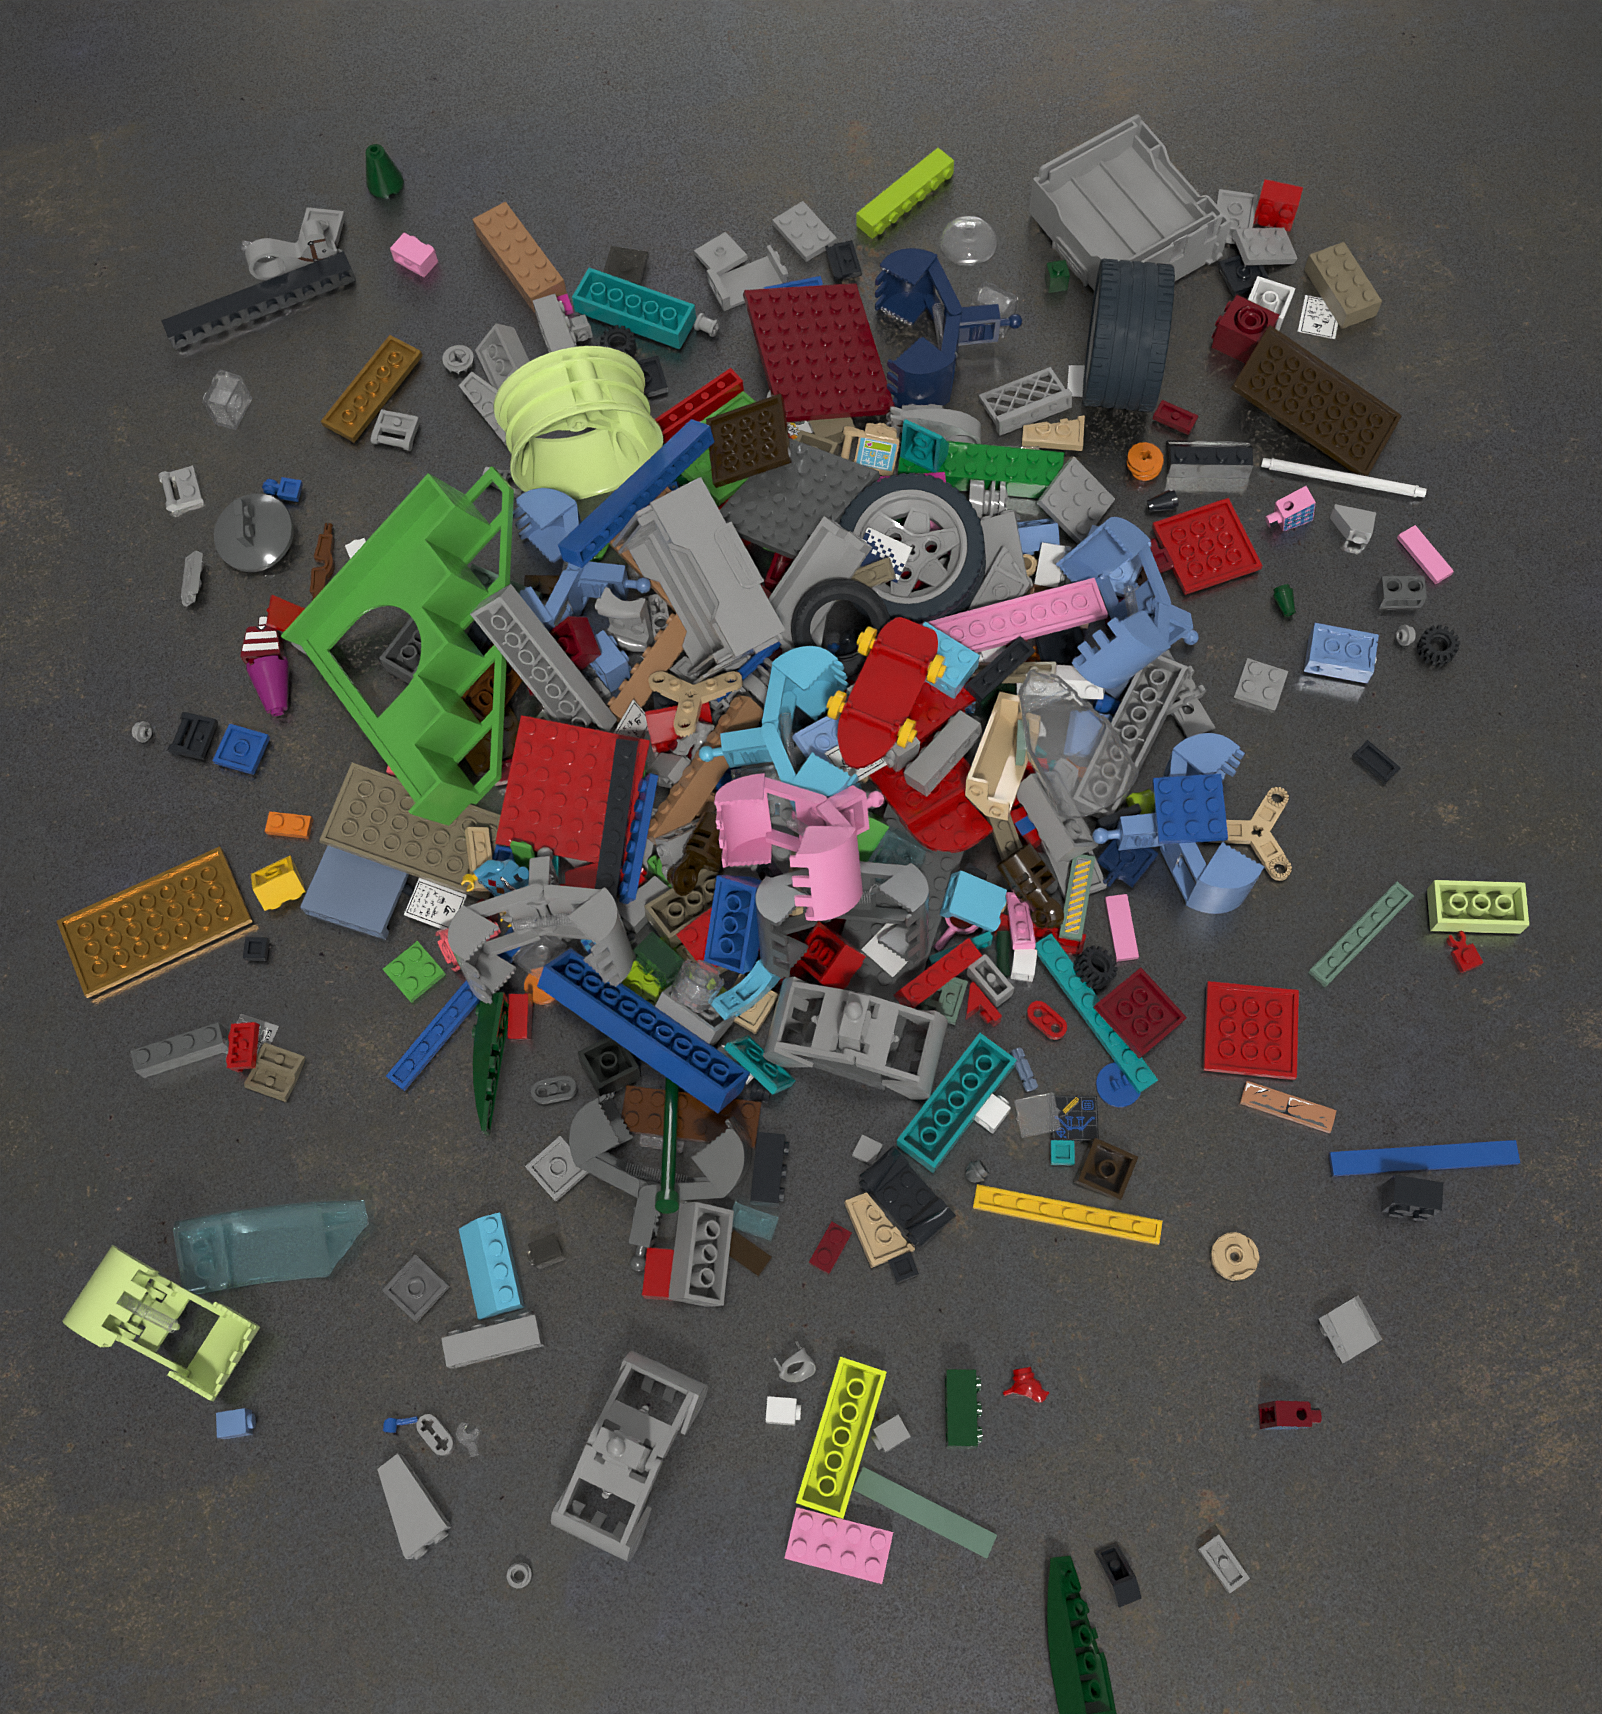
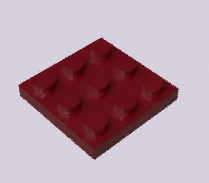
M1141 967L1093 1007L1139 1059L1187 1019L1182 1011Z

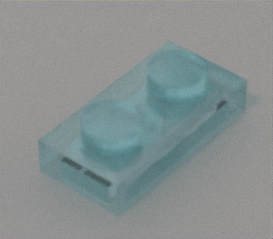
M735 1202L732 1209L734 1211L732 1228L771 1241L779 1218Z

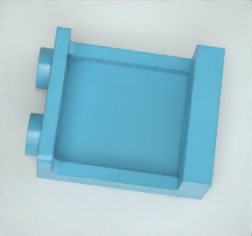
M960 870L951 874L940 916L945 918L956 917L982 928L983 933L988 931L990 933L998 929L1001 922L999 917L1001 910L1006 904L1007 899L1005 896L1007 890Z

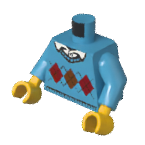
M510 859L505 861L488 860L474 870L473 875H464L461 885L465 882H470L466 891H472L475 881L479 879L478 881L497 897L529 886V871L525 867H519Z

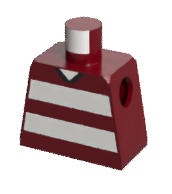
M260 617L258 626H250L246 629L240 654L245 665L249 663L251 666L254 664L255 659L266 656H278L279 660H284L285 652L282 634L279 630L266 625L267 617Z

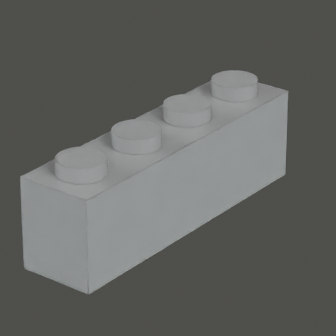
M961 710L955 716H952L944 729L935 734L933 741L920 751L919 756L913 762L906 766L904 771L906 783L927 797L983 735L981 723Z
M531 1312L517 1315L518 1319L509 1321L508 1318L494 1321L495 1325L485 1327V1324L472 1326L471 1331L462 1333V1330L448 1332L447 1337L441 1338L446 1367L453 1369L544 1346L539 1317L532 1315Z

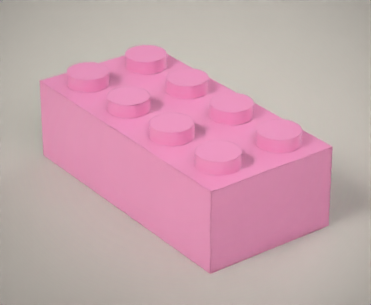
M796 1507L784 1559L882 1584L893 1532Z

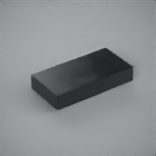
M1369 740L1352 755L1356 761L1384 784L1401 769Z

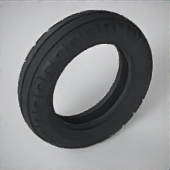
M851 579L824 581L806 592L794 610L791 622L795 648L803 646L818 647L810 633L811 621L815 613L828 602L849 600L860 605L869 615L871 627L877 629L876 638L882 628L890 622L887 607L873 589L861 582ZM858 651L844 656L834 655L843 664V672L846 676L860 673L868 655L859 654Z

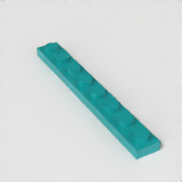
M1049 934L1038 941L1035 945L1038 957L1136 1092L1139 1094L1156 1083L1158 1079L1143 1058L1139 1059L1093 1008L1100 999L1091 987L1086 986V981L1084 983L1080 981L1082 979L1081 976H1076L1078 971H1074L1075 965L1054 936Z

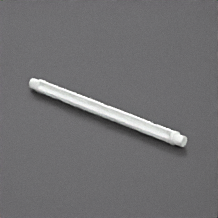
M1263 458L1261 467L1269 468V470L1398 493L1415 498L1416 496L1424 498L1427 490L1418 485H1409L1274 458Z

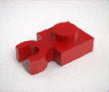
M1463 931L1457 933L1459 941H1455L1452 935L1446 938L1448 945L1455 948L1450 954L1461 973L1481 966L1484 963L1474 944H1466V935Z

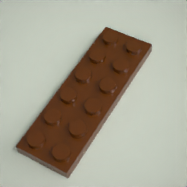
M626 1085L621 1118L625 1120L624 1124H627V1129L630 1130V1133L663 1137L665 1090ZM679 1092L677 1139L711 1143L712 1140H716L717 1136H721V1133H725L726 1129H729L725 1121L735 1116L747 1131L751 1139L752 1149H755L762 1103L734 1099L717 1113L690 1093Z

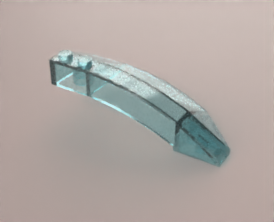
M321 1201L285 1204L175 1221L173 1235L182 1287L194 1294H201L260 1283L328 1277L339 1260L342 1259L352 1246L360 1232L368 1224L365 1201Z

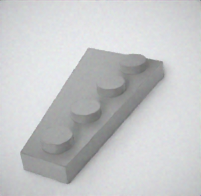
M471 371L459 387L506 446V433L497 423L493 409L498 390Z

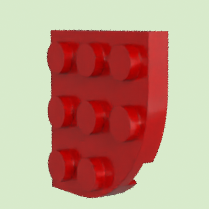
M963 796L912 828L907 829V831L917 842L932 851L957 853L976 845L993 832V827L971 802ZM900 819V823L907 829V827Z

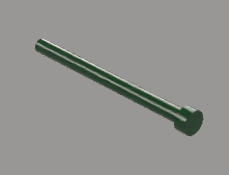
M665 1077L661 1190L655 1195V1209L660 1213L671 1214L679 1209L680 1199L679 1194L675 1191L679 1086L667 1077Z

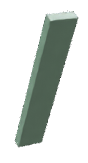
M1396 881L1308 973L1326 987L1414 895Z
M865 1467L862 1468L853 1488L854 1491L986 1559L997 1537L996 1534Z

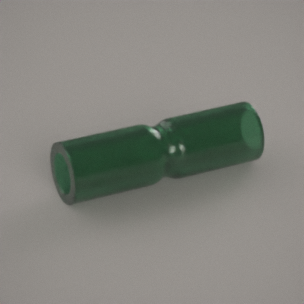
M997 931V968L1005 977L1010 976V931Z

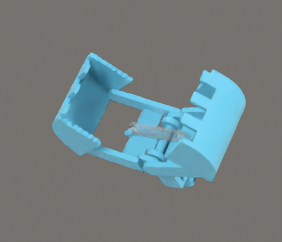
M816 646L798 647L782 654L772 662L762 727L720 733L721 747L703 746L699 750V758L704 762H709L714 757L724 756L730 768L773 761L781 782L825 795L826 798L852 785L861 789L860 783L857 782L859 780L858 775L849 776L848 772H843V769L839 770L838 767H834L833 764L824 761V758L820 759L819 756H815L813 752L797 775H795L791 763L794 764L793 761L795 760L792 759L795 758H791L787 754L793 755L792 752H794L788 746L793 745L791 748H794V743L789 740L793 736L791 730L795 706L817 722L818 718L822 717V714L828 710L826 706L830 696H834L838 690L844 692L850 687L849 683L845 681L847 676L843 672V664L832 653ZM789 800L793 808V811L795 812V801Z

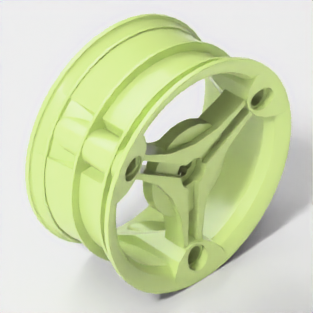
M601 346L566 348L545 354L528 362L504 381L495 396L493 409L497 423L506 433V444L512 454L510 461L511 476L521 490L527 492L537 488H550L563 492L574 500L611 492L619 488L663 446L661 428L650 415V405L644 395V373L635 359L619 350ZM586 427L597 428L587 433L566 438H536L556 430L578 432Z

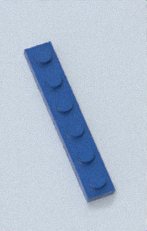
M651 773L641 779L638 784V791L640 793L634 805V812L636 814L630 826V832H632L631 840L626 847L628 857L622 868L624 878L618 890V894H620L619 902L629 904L636 900L658 775Z

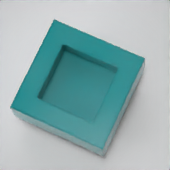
M1050 1141L1051 1165L1075 1164L1074 1141Z

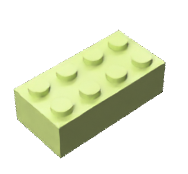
M1434 880L1427 888L1430 931L1521 934L1529 926L1525 883Z

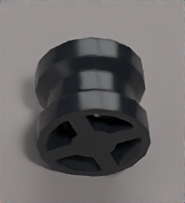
M755 1078L750 1099H761L763 1103L768 1104L771 1093Z

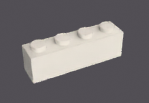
M1056 665V683H1017L1018 696L1103 699L1105 688L1090 683L1074 666Z

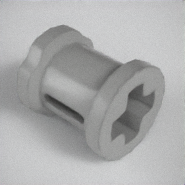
M700 313L695 321L694 329L709 333V336L714 337L720 323L719 320H712L705 317V314Z

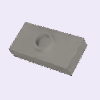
M1219 1534L1198 1548V1551L1228 1593H1232L1250 1579Z

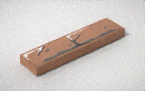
M1250 1081L1245 1082L1239 1103L1326 1133L1331 1132L1337 1111Z

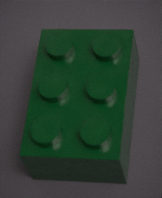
M946 1369L944 1374L946 1449H976L978 1443L982 1442V1426H977V1418H980L982 1415L981 1401H977V1393L981 1391V1376H976V1369Z

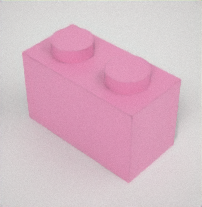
M403 233L390 248L395 262L424 278L438 263L436 251L431 245H425L415 236H409L406 233Z

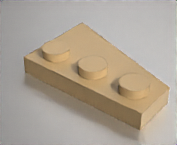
M1085 415L1078 416L1076 420L1070 421L1067 418L1060 419V422L1052 424L1042 422L1023 425L1022 446L1082 451Z
M867 1193L845 1200L844 1204L871 1268L915 1250L903 1238L897 1227H894L885 1217V1213Z

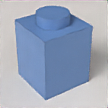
M243 1408L216 1413L217 1438L230 1439L253 1435L256 1418L252 1410Z

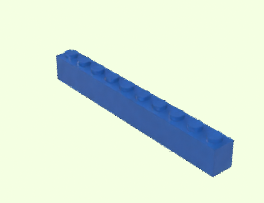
M691 419L558 544L563 561L583 568L624 529L637 511L647 507L650 502L714 443L710 426Z

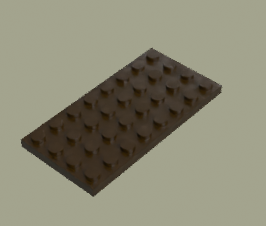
M1271 325L1266 328L1230 388L1353 473L1367 477L1402 417L1401 414Z

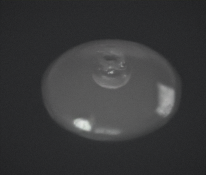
M962 216L951 220L944 226L940 234V248L943 254L950 261L959 265L973 266L981 264L994 254L997 247V234L992 225L984 219L975 216Z

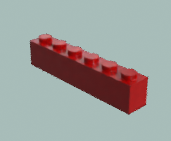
M729 368L654 419L661 428L663 443H667L691 419L701 422L744 391L743 380L732 368Z

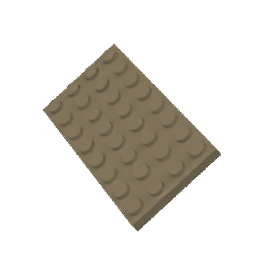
M352 762L320 837V843L464 894L488 900L491 894L490 891H466L470 882H465L461 885L463 876L470 874L465 829L467 827H488L493 857L495 847L499 845L495 844L501 815L471 804L449 826L409 813V810L415 804V801L398 778Z

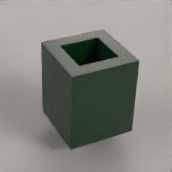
M1066 260L1046 263L1044 278L1048 293L1068 290L1070 274Z

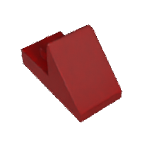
M972 982L969 988L966 1020L980 1010L979 1014L983 1021L995 1027L1001 1022L1002 1015L975 982Z

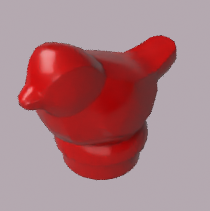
M1031 1367L1012 1370V1379L1015 1382L1009 1389L1003 1392V1396L1015 1393L1031 1398L1038 1403L1046 1400L1050 1393L1045 1391L1039 1380L1034 1378L1035 1374L1032 1372Z

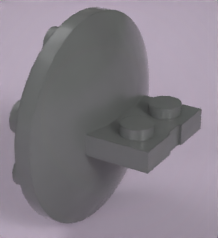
M249 494L231 502L220 514L214 530L215 547L220 557L237 570L244 572L265 570L280 561L290 548L294 535L293 519L288 509L279 500L270 495Z

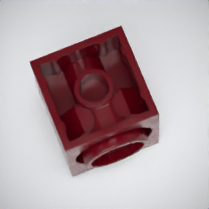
M1236 295L1233 301L1227 303L1224 309L1225 314L1223 316L1220 315L1215 323L1216 329L1211 337L1214 339L1212 348L1246 363L1269 325L1276 328L1280 315Z

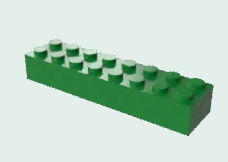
M947 441L949 443L948 456L938 472H945L946 482L950 483L953 488L956 487L959 491L969 492L971 479L984 480L985 490H989L991 482L995 481V490L999 491L1000 481L1006 482L1008 496L1039 499L1063 468L1064 452ZM899 458L898 475L902 473H933L906 459Z

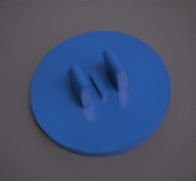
M1115 1062L1103 1067L1097 1076V1092L1100 1098L1111 1106H1129L1141 1094L1136 1092Z

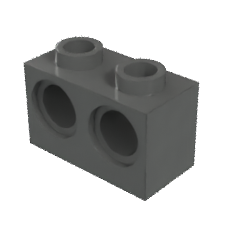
M1388 574L1382 576L1377 584L1379 608H1421L1427 599L1424 576H1417L1415 574L1406 576Z

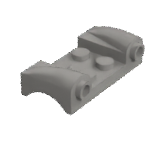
M605 587L601 598L599 597L595 604V610H598V614L609 618L610 626L605 628V633L608 636H613L617 642L616 647L618 649L645 652L648 646L651 647L654 640L646 599L640 598L635 601H623L615 597L610 588Z

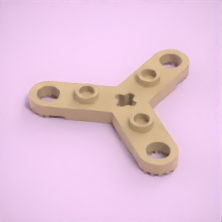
M662 671L655 672L648 678L651 690L657 691L661 695L678 702L673 725L675 733L678 736L680 735V737L693 735L703 703L725 696L728 692L738 691L743 686L741 674L735 671L721 674L694 685ZM660 679H661V681L663 680V682H661V683H655V681L657 682V680H658V681H660ZM684 724H685V725H687V724L689 725V726L686 727V728H681L682 725L684 726Z
M1271 788L1251 821L1226 820L1227 841H1210V843L1250 844L1269 875L1278 881L1285 880L1290 875L1292 866L1270 831L1289 800V794H1287L1284 788ZM1279 794L1283 802L1275 803L1271 799V795ZM1253 828L1256 831L1261 830L1260 837L1257 834L1252 835ZM1281 864L1285 867L1286 872L1279 874L1275 872L1274 866Z

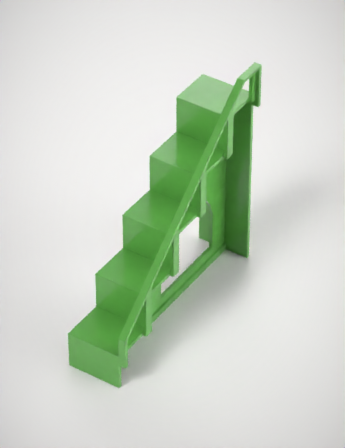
M492 466L466 494L428 473L281 635L283 639L298 644L303 648L415 801L409 813L448 826L471 803L476 805L501 779L506 659L495 645L483 656L464 632L474 621L470 614L484 599L510 585L514 490L497 469ZM494 481L502 491V511L489 524L474 506L473 502ZM501 529L499 577L486 590L467 565ZM394 606L406 611L415 621L421 637V656L417 671L413 674V679L409 685L378 717L329 650L365 613L378 607ZM495 661L493 710L480 723L461 696ZM492 728L490 770L473 786L457 764Z

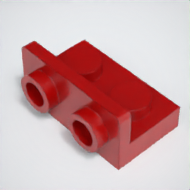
M256 1022L231 1024L228 1035L229 1048L226 1056L228 1069L242 1072L243 1069L256 1068L260 1024Z

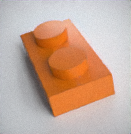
M269 811L265 832L268 835L309 839L313 818L306 815Z

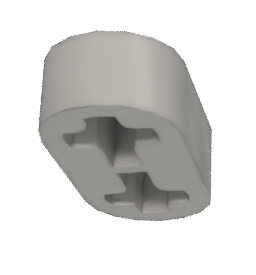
M430 1414L421 1416L416 1425L421 1437L437 1455L447 1456L451 1454L455 1448V1440L437 1417ZM426 1420L429 1422H434L431 1425L432 1428L435 1430L434 1434H432L429 1430H423L425 1428L424 1422ZM438 1436L442 1440H449L446 1444L447 1450L438 1449L440 1446L439 1441L436 1439Z

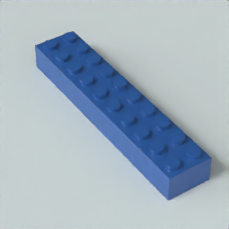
M571 948L544 966L537 987L626 1048L636 1057L646 1062L673 1083L683 1088L710 1109L719 1113L742 1092L750 1075L749 1071L622 983L616 987L610 985V982L604 983L599 973H596L592 966L584 962V957Z

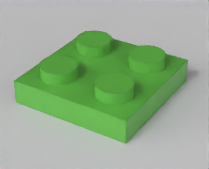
M418 941L383 968L384 972L411 1003L446 975Z

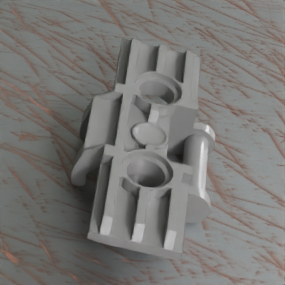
M1169 650L1161 655L1175 661ZM1188 666L1187 677L1174 701L1175 703L1168 715L1171 714L1175 717L1187 738L1215 729L1214 724L1198 700L1205 694L1206 689L1203 685H1200L1198 688L1192 680V675L1194 674L1192 666ZM1185 705L1190 706L1193 709V713L1185 714L1182 707Z

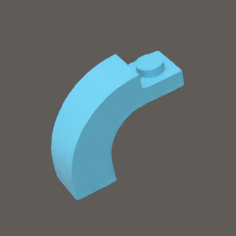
M760 959L739 984L714 998L710 1004L724 1020L734 1015L738 1017L760 1001L781 978L770 973Z

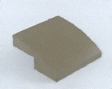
M264 1042L257 1054L256 1068L252 1069L244 1082V1086L255 1092L287 1102L306 1058L305 1056Z

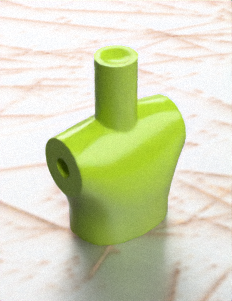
M1150 789L1132 793L1125 799L1128 807L1139 804L1141 808L1140 815L1151 814L1155 811L1154 794Z

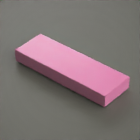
M1416 525L1398 535L1397 539L1434 584L1453 574V569Z
M1006 892V907L1012 949H1035L1036 943L1030 907L1026 902L1021 903L1014 892Z
M1127 894L1105 897L1116 962L1138 959L1139 954Z

